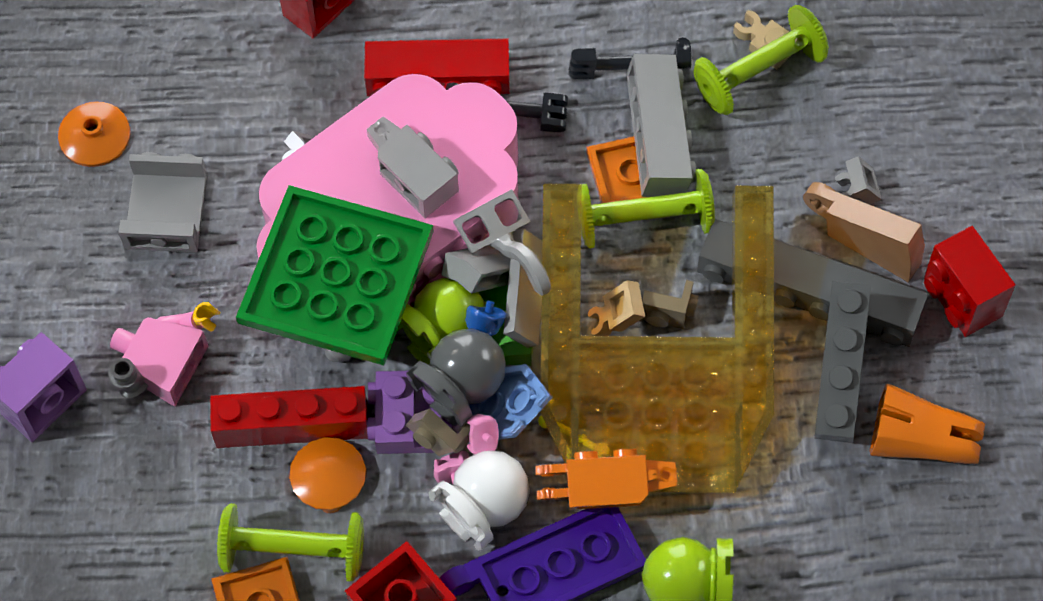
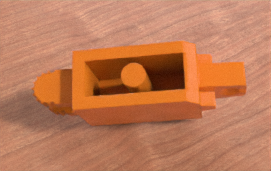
M637 449L613 450V457L598 458L597 451L575 452L574 459L566 460L564 464L535 466L536 475L541 477L567 474L568 488H543L542 490H537V500L569 499V510L640 506L647 498L648 493L677 486L675 462L646 460V455H637Z

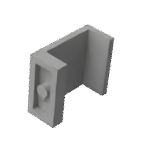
M144 152L141 155L130 154L129 163L133 172L128 216L127 220H120L119 236L124 249L198 253L207 182V171L203 157H196L192 154L161 156L154 152Z

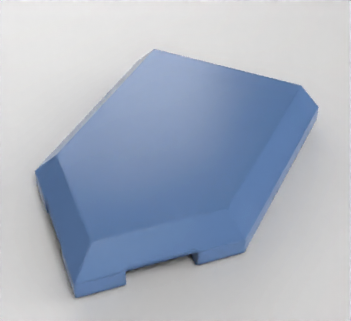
M523 364L505 367L504 381L497 392L481 403L469 404V408L471 409L472 416L482 414L496 419L499 430L498 440L516 438L553 397L531 368Z

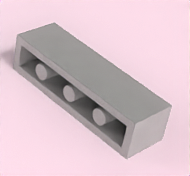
M633 54L626 76L641 196L654 197L685 193L690 183H694L696 180V164L694 161H690L689 154L692 147V134L690 130H686L685 125L688 105L686 99H682L681 96L684 81L683 71L677 67L676 55Z

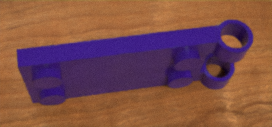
M619 507L584 509L465 564L455 566L440 576V580L455 597L470 591L476 584L480 583L489 601H578L643 571L646 558ZM499 588H506L508 594L500 596L497 590Z

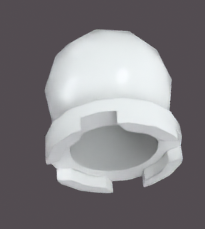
M483 451L463 461L455 472L453 485L445 481L439 482L429 491V498L433 502L439 499L444 507L439 512L440 516L462 540L466 542L470 537L476 540L474 547L479 551L493 540L490 527L504 526L518 518L527 505L530 489L528 477L517 460L504 452Z

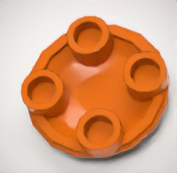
M324 437L309 442L297 452L291 463L289 479L293 492L303 503L315 509H322L326 513H335L359 495L365 484L367 471L362 455L352 444L339 438Z

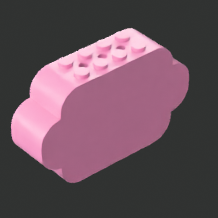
M419 74L404 75L392 80L282 160L264 176L259 188V200L266 225L261 230L257 240L258 258L261 255L288 185L433 225L434 232L407 303L413 307L417 294L427 284L440 278H447L441 276L445 253L468 248L453 220L511 189L518 199L517 118L514 110L498 92L480 83H462L446 90L433 78ZM383 116L400 129L408 125L416 134L419 132L423 133L432 143L434 151L441 158H449L458 169L459 192L426 218L380 175L378 150L368 138L367 129ZM506 200L495 206V212L504 226L516 223L519 211L512 200ZM474 217L462 224L464 232L473 244L489 237V232L479 217Z

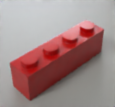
M509 38L365 41L364 80L367 97L372 96L392 80L410 74L431 77L445 89L446 85L451 82L458 84L480 83L491 87L499 94H510Z
M365 386L210 395L211 434L216 448L309 443L324 437L339 438L341 440L368 439L367 420L369 417Z

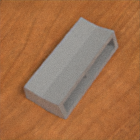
M486 246L471 254L468 248L445 253L441 276L457 281L470 293L505 286L509 282L511 258L504 256L499 250L490 246Z

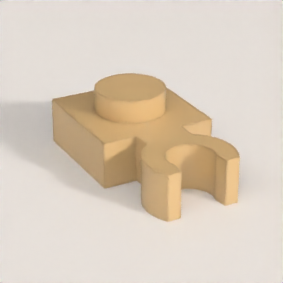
M750 10L745 14V21L752 26L743 27L741 24L736 23L733 31L737 38L744 41L751 40L749 45L750 52L758 50L789 32L773 20L764 26L761 24L758 14ZM789 57L772 67L777 70Z
M626 280L603 296L604 307L595 306L588 312V317L599 319L598 326L591 330L592 335L607 337L612 331L622 332L645 317L639 282Z

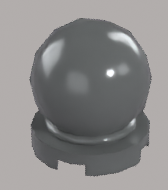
M474 328L455 330L442 338L431 353L430 365L418 361L406 375L416 392L423 387L432 397L434 402L430 407L439 416L453 426L459 424L462 427L472 417L469 404L483 402L495 394L504 381L505 358L502 348L489 334Z

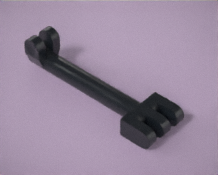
M681 37L676 41L674 54L671 55H676L678 69L691 68L692 64L691 44L687 38ZM577 48L571 52L568 75L572 79H594L595 71L628 70L633 55L596 56V48Z
M448 83L446 85V90L455 85H458V83ZM544 92L542 104L506 101L512 107L516 116L541 119L540 131L564 132L566 130V121L564 119L567 118V109L564 107L568 105V97L564 94Z

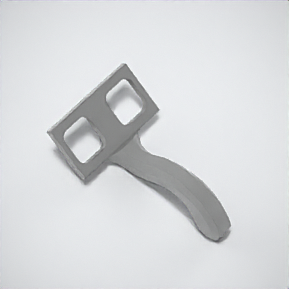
M512 189L453 220L471 254L486 246L493 247L504 256L515 259L522 265L534 290L539 295L543 296L551 291L549 276L539 258L527 246L513 240L514 232L531 221ZM506 200H512L521 214V220L510 226H504L495 212V206ZM474 217H479L488 230L489 237L473 244L464 232L462 224Z

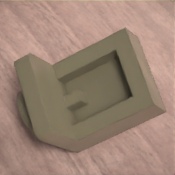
M686 280L682 298L644 290L642 303L645 317L642 320H646L650 325L656 327L672 326L684 329L687 316L694 317L699 295L692 294L694 281Z
M430 408L414 414L406 424L414 433L413 437L416 442L426 449H431L438 456L451 452L458 453L470 441L468 434L470 432V425L467 422L462 427L457 424L450 428Z

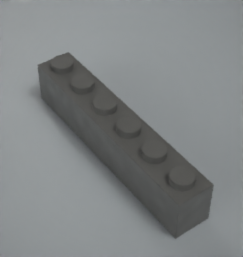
M715 219L714 224L709 230L698 260L697 272L703 274L710 281L717 283L724 281L738 286L744 293L750 295L760 294L772 298L781 306L788 308L797 307L806 310L813 317L821 320H828L832 281L871 285L866 332L879 336L886 343L896 346L902 344L910 347L928 296L927 292Z

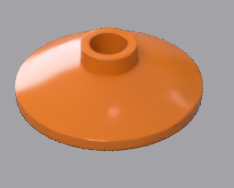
M105 102L85 103L72 109L62 120L58 130L59 145L64 155L78 165L86 167L106 165L117 159L127 148L131 134L130 125L124 113L114 105ZM91 126H98L93 131H87Z

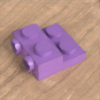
M376 371V382H368V404L375 405V417L368 418L367 434L368 441H375L377 454L435 453L431 449H426L417 443L413 437L414 433L406 426L413 415L430 408L437 414L430 407L434 400L422 387L416 392L406 375L408 371ZM439 416L450 428L453 427V425Z

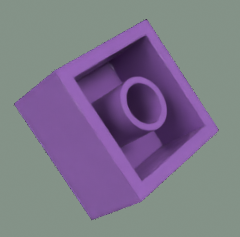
M42 332L34 339L24 342L18 349L17 355L5 366H0V414L31 442L35 441L87 390L74 360Z

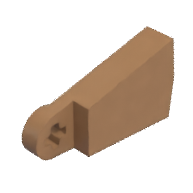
M813 182L804 193L803 200L812 211L827 219L828 236L909 283L922 264L925 244L921 224L840 194L821 182Z

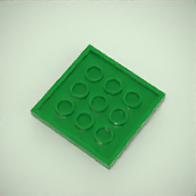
M288 185L237 312V324L384 366L434 232L433 225Z

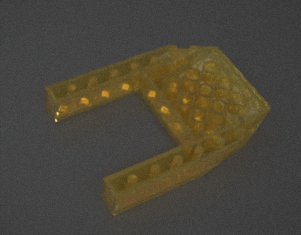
M543 184L542 265L549 276L551 291L542 296L541 383L553 398L540 413L564 463H566V460L574 459L575 452L597 451L598 458L613 457V450L637 449V455H646V460L676 463L677 486L655 492L735 493L774 416V186L735 185L732 193V337L580 336L582 184Z

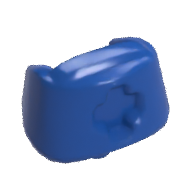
M488 300L486 307L468 306L465 318L468 329L474 328L493 336L500 330L507 314L502 309L494 307L493 301Z

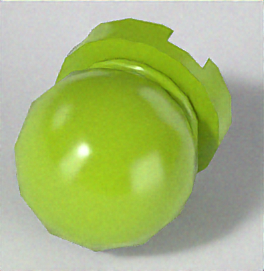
M440 278L427 284L417 294L413 307L408 304L406 305L397 332L403 328L412 342L407 346V349L417 361L430 365L431 353L442 338L455 330L468 329L465 320L468 306L486 307V303L479 292L470 293L457 281L449 278Z
M686 537L665 540L650 553L644 564L642 580L644 590L651 601H733V575H730L731 557H734L733 539L717 538L716 548L712 547L711 549H708L699 540Z

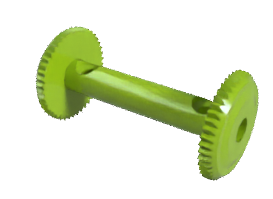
M794 5L790 7L787 13L789 27L791 28L790 32L720 71L710 60L704 57L697 59L694 65V78L700 93L708 105L717 113L723 115L731 114L734 110V101L730 92L732 88L800 50H803L815 62L824 61L828 55L829 44L826 33L816 16L803 6Z
M702 169L696 170V191L592 205L587 184H581L577 190V213L584 244L590 249L595 248V226L695 213L699 214L704 234L709 233L711 226L715 222V205L708 174Z
M230 503L222 511L217 537L218 565L223 572H231L236 550L346 558V580L353 582L359 576L364 551L363 518L358 512L351 513L348 535L238 527L237 505Z

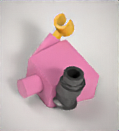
M202 302L193 312L162 316L158 319L145 318L136 334L118 328L112 336L110 348L124 355L112 363L109 370L110 381L127 398L137 397L147 389L176 407L208 348L204 331L200 329L205 328L210 332L214 331L216 324L210 319L214 315H220L221 312L209 302Z

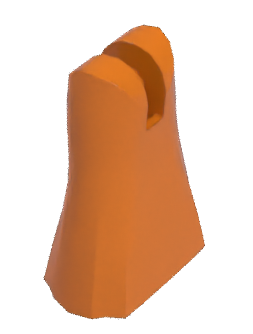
M887 383L883 388L878 405L870 455L978 464L981 446L976 442L983 439L985 423L966 414L935 405Z

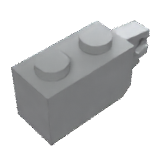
M384 116L367 129L368 138L378 150L380 175L424 218L428 217L459 192V172L457 167L449 158H441L434 151L432 143L423 133L419 132L416 134L408 125L400 129Z

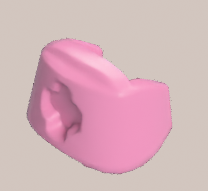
M482 414L470 417L467 420V423L470 425V444L467 445V448L473 454L483 451H495L499 438L496 419Z
M460 451L434 460L435 480L438 483L445 481L453 485L456 470L465 459L470 457L468 452Z

